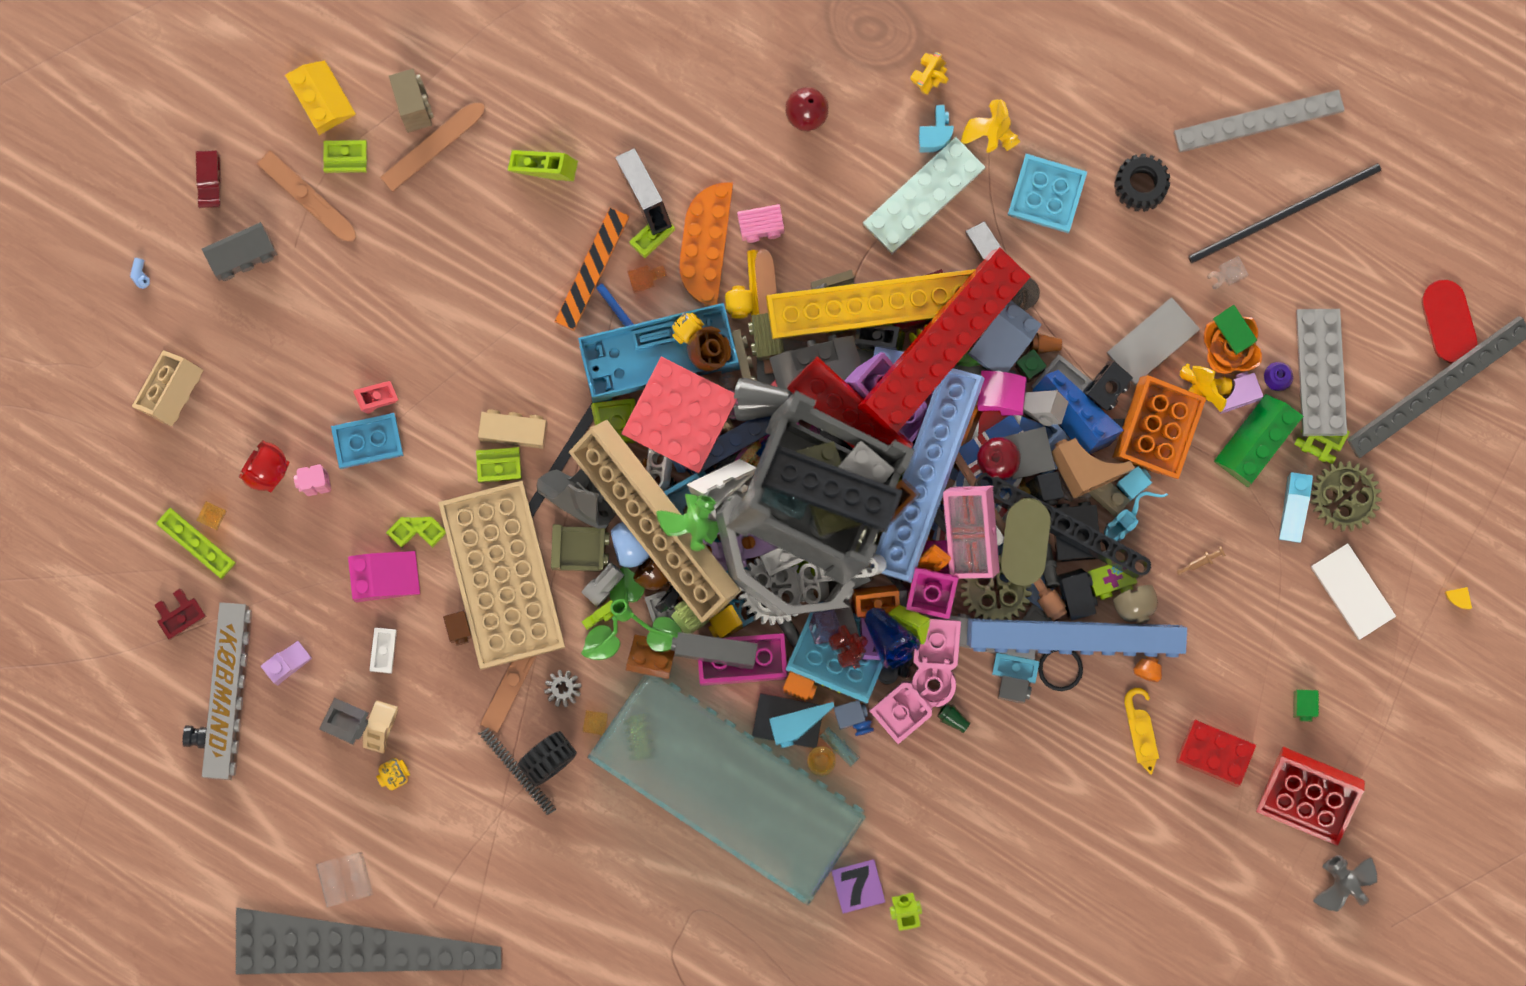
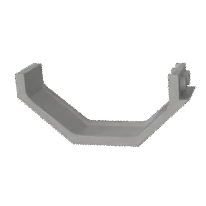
M734 494L725 500L715 516L728 574L737 586L777 616L849 607L843 601H847L854 593L852 588L855 583L851 580L845 585L838 582L823 603L790 606L750 577L743 567L735 531L726 527L734 507L742 501V498Z

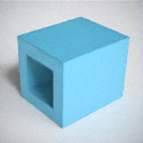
M1138 466L1121 479L1116 486L1132 501L1152 484L1150 481L1151 476L1144 468L1141 470Z

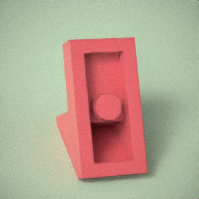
M390 381L353 391L361 411L367 414H371L379 407L394 404L398 401Z

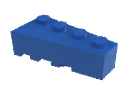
M1059 370L1046 374L1032 390L1033 392L1058 390L1068 401L1062 424L1059 425L1071 440L1076 438L1081 447L1089 454L1110 446L1124 431Z

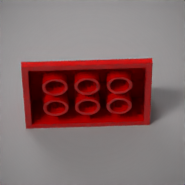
M1282 747L1256 812L1338 846L1363 795L1365 780Z

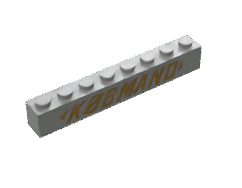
M219 603L202 777L207 779L232 780V775L235 776L237 764L234 762V754H237L239 749L236 733L240 732L241 719H238V713L243 707V697H240L241 688L245 686V675H242L243 666L246 667L248 659L245 653V645H248L250 640L247 624L251 623L252 611L249 610V606L246 604Z

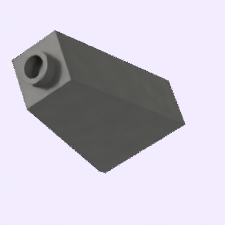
M678 632V637H673L671 650L675 651L674 656L753 669L758 644Z

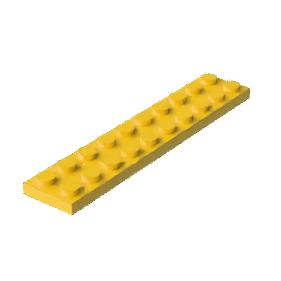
M975 269L767 295L766 301L772 339L933 319Z

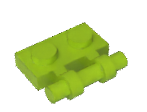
M1347 430V435L1308 436L1306 441L1297 437L1294 445L1300 447L1301 451L1305 453L1309 452L1319 457L1318 460L1323 463L1326 461L1333 464L1336 457L1329 454L1331 449L1340 452L1350 431ZM1314 439L1325 444L1323 450L1312 445Z

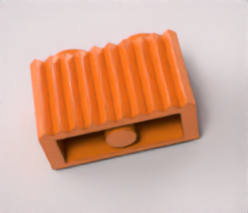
M790 671L784 684L783 692L784 694L788 693V696L792 695L796 699L800 698V701L804 700V702H807L808 699L813 700L818 686L814 685V680Z

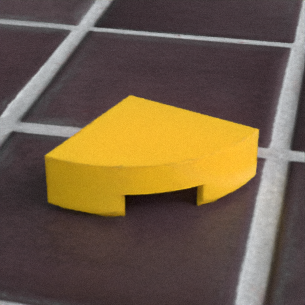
M1468 587L1445 592L1447 599L1455 606L1465 610L1472 609Z

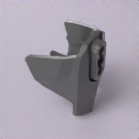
M556 469L544 474L537 481L538 493L570 515L593 527L606 528L616 516V512L582 469L572 477Z

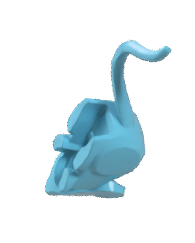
M1147 491L1140 493L1135 499L1133 510L1130 512L1126 509L1120 512L1112 522L1106 525L1104 535L1117 542L1122 540L1138 524L1136 515L1139 509L1140 498L1144 495L1162 498L1168 494L1160 495Z

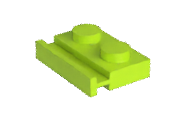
M324 141V173L367 172V141Z
M519 447L476 450L478 483L522 479Z

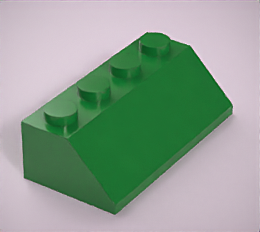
M1265 394L1213 462L1246 487H1249L1304 416L1287 403Z

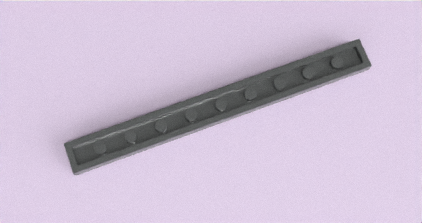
M1520 316L1516 317L1349 437L1347 441L1355 456L1361 458L1524 341L1526 339V323L1524 319Z

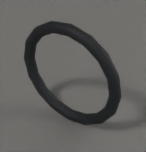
M1051 650L1050 654H1052L1053 652H1057L1059 650ZM1072 651L1071 655L1074 656L1078 663V676L1073 683L1064 687L1054 686L1044 677L1043 663L1050 654H1043L1039 662L1038 672L1045 686L1062 692L1072 689L1079 683L1083 674V665L1076 652Z

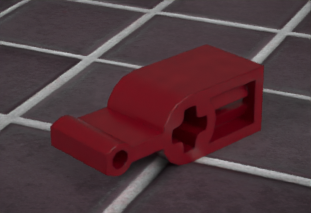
M217 150L196 151L198 208L220 207L221 169L220 154Z

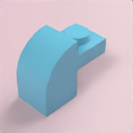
M936 105L935 126L919 127V153L938 152L950 143L954 126H945L949 125V112H945V105Z

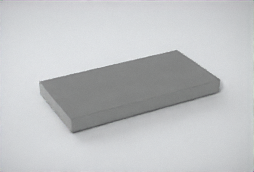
M1171 297L1106 354L1134 377L1131 382L1136 385L1140 377L1146 376L1194 336L1200 328Z

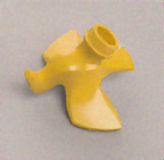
M995 99L989 104L992 118H975L968 121L961 138L963 145L982 136H988L986 152L990 153L998 147L999 139L1006 151H1009L1021 142L1018 135L1014 134L1010 129L1011 120L1006 103Z
M1190 364L1182 367L1179 376L1181 379L1192 383L1191 388L1187 391L1205 397L1207 401L1212 402L1222 412L1227 402L1222 396L1230 395L1232 390L1231 378L1224 376L1216 379L1214 378L1215 371L1202 366H1193L1192 370L1190 369Z

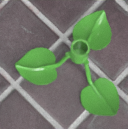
M622 566L620 570L624 573V577L610 591V599L613 601L610 607L614 615L612 617L613 632L606 625L594 627L586 637L581 654L592 660H604L615 655L621 645L620 640L615 636L618 632V620L625 622L633 618L649 630L647 643L651 649L657 652L670 650L673 637H678V632H683L671 618L658 617L654 620L653 626L650 627L632 613L629 602H637L644 594L645 588L634 581V572L628 567Z

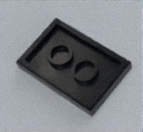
M760 693L752 737L775 741L769 721L770 718L816 707L819 704ZM822 719L802 737L793 741L794 745L817 749Z

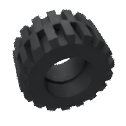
M1136 154L1131 159H1126L1124 164L1120 166L1115 178L1114 188H1116V196L1120 197L1119 201L1122 204L1124 202L1127 204L1126 208L1130 209L1133 207L1135 208L1134 211L1139 212L1140 209H1143V212H1146L1149 208L1153 210L1158 204L1162 203L1170 187V173L1167 174L1168 168L1166 165H1161L1163 161L1160 159L1154 160L1155 156L1153 155L1146 157V154H1141L1140 157H1137ZM1137 173L1147 174L1154 182V189L1147 193L1136 191L1130 183L1131 176Z
M559 731L549 735L529 750L520 759L517 766L533 786H539L566 767L575 758L577 751L563 733Z

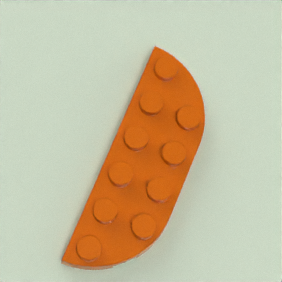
M730 182L714 184L702 190L691 202L685 218L679 263L680 276L689 294L697 302L707 307L718 304L733 183Z

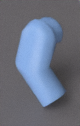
M134 258L130 277L137 287L144 289L150 284L149 277L142 271L145 260Z

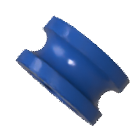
M869 720L853 725V729L857 731L855 736L873 732L874 728L870 726L872 721Z

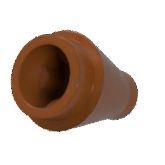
M1036 333L1029 344L1030 351L1034 349L1037 354L1061 351L1062 339Z

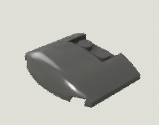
M854 337L835 338L832 341L794 351L790 350L770 357L777 387L788 390L787 386L817 356L845 381L861 365Z

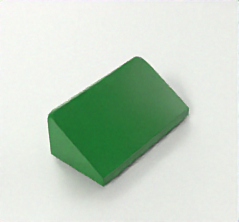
M1232 305L1213 318V321L1236 355L1257 342V338L1235 305Z

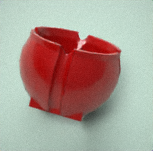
M262 440L257 445L258 451L254 450L241 470L243 474H240L239 478L252 489L258 491L267 490L271 493L285 476L290 462L286 460L283 451L278 446Z

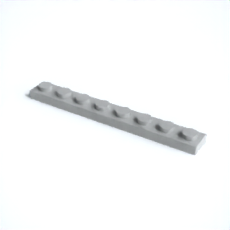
M1336 90L1175 130L1174 136L1180 153L1341 113L1345 109L1340 92Z

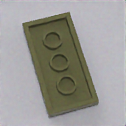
M834 441L795 451L836 467L841 464ZM809 504L820 537L861 525V523Z

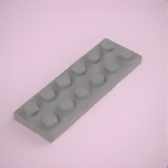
M1297 309L1296 325L1301 414L1304 416L1302 418V436L1347 435L1340 309Z

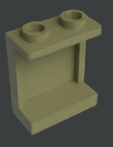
M553 524L551 569L559 571L602 572L604 566L609 564V553H605V545L610 543V532H606V528L564 527Z

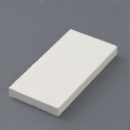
M1348 543L1311 566V569L1358 640L1396 617Z

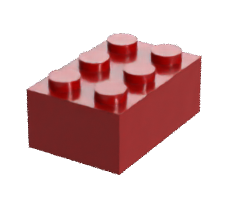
M1193 720L1176 762L1239 787L1251 761L1256 744L1198 720Z

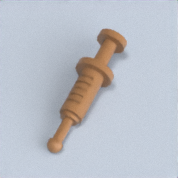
M1221 546L1218 547V551L1210 555L1206 551L1204 556L1190 562L1187 567L1178 570L1177 574L1181 575L1185 571L1195 570L1207 563L1211 565L1213 564L1212 559L1220 555L1223 557L1226 555Z

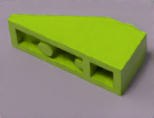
M512 150L508 171L552 180L574 181L578 161L566 153Z

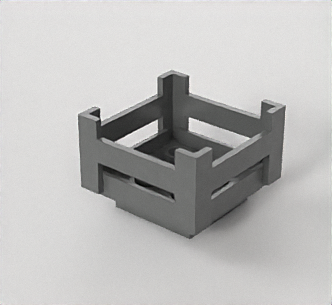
M796 391L772 414L765 431L770 434L745 498L734 507L726 527L745 537L748 534H752L825 570V576L845 585L870 565L877 547L873 544L879 530L867 527L858 553L855 552V549L864 529V524L820 537L809 504L761 487L777 446L798 451L832 442L796 424L800 419L854 446L861 440L894 468L892 474L883 483L893 488L896 487L900 475L908 468L914 450L897 441H893L888 446L814 409L816 401ZM835 443L842 463L851 450Z

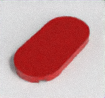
M1438 280L1431 283L1423 294L1422 308L1435 353L1444 361L1452 364L1477 346L1476 332L1462 288L1450 280Z

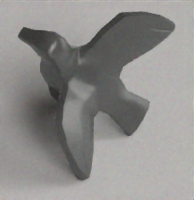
M1341 855L1328 860L1322 867L1333 875L1334 885L1316 896L1313 902L1322 908L1338 912L1344 906L1348 896L1352 895L1361 906L1366 905L1369 899L1362 891L1361 886H1370L1377 883V871L1372 858L1364 860L1353 871L1347 869V860H1344Z

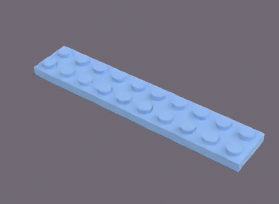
M952 368L934 389L913 447L914 453L902 478L906 479L921 495L889 526L887 533H882L875 554L883 556L886 560V568L881 574L912 582L915 567L918 566L943 492L985 379L983 376Z

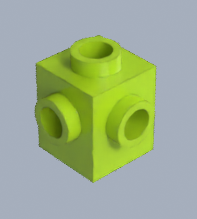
M914 893L892 897L893 906L889 907L892 920L896 919L899 931L921 927L919 914H922L920 901H915Z

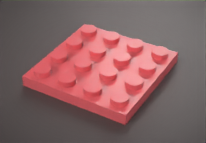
M661 356L621 434L700 474L738 399H734L733 392Z

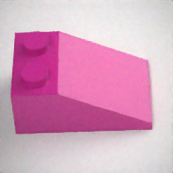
M416 551L348 556L352 599L355 602L420 594Z

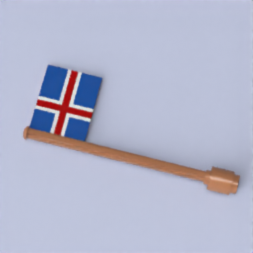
M1009 415L960 447L955 463L970 486H974L976 479L983 474L977 464V454L983 443L993 437H1005L1024 432L1013 415ZM983 479L980 481L981 486H990L987 480ZM995 508L996 526L1004 536L1006 524ZM1041 578L1033 583L1040 593L1038 594L1040 599L1037 602L1048 618L1050 617L1052 621H1055L1067 613L1066 605L1056 589L1051 591L1050 588L1045 586Z

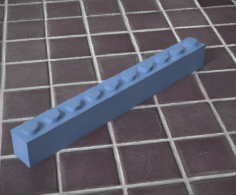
M968 619L967 646L973 648V651L986 652V648H994L995 652H1008V649H1016L1018 653H1029V649L1037 650V653L1050 654L1051 650H1059L1060 654H1072V651H1080V654L1093 655L1094 651H1102V655L1110 656L1115 655V652H1123L1125 656H1136V652H1139L1149 657H1157L1158 653H1166V657H1179V654H1186L1187 627L1183 625Z

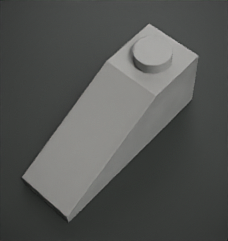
M1058 390L1026 392L1023 414L1045 426L1062 424L1068 401Z

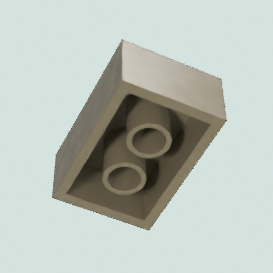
M414 69L389 75L400 117L407 133L432 126L430 119L434 118L420 74L416 75Z

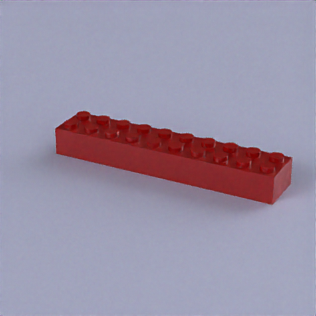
M1001 247L991 251L860 402L857 408L888 437L898 433L1031 276Z

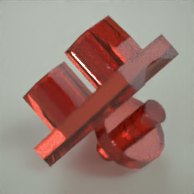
M842 625L839 627L838 633L829 637V645L833 651L843 647L845 652L838 654L837 657L842 668L852 665L855 670L861 667L859 661L862 659L861 654L866 653L864 647L868 644V640L865 636L859 637L857 633L850 635L846 626Z

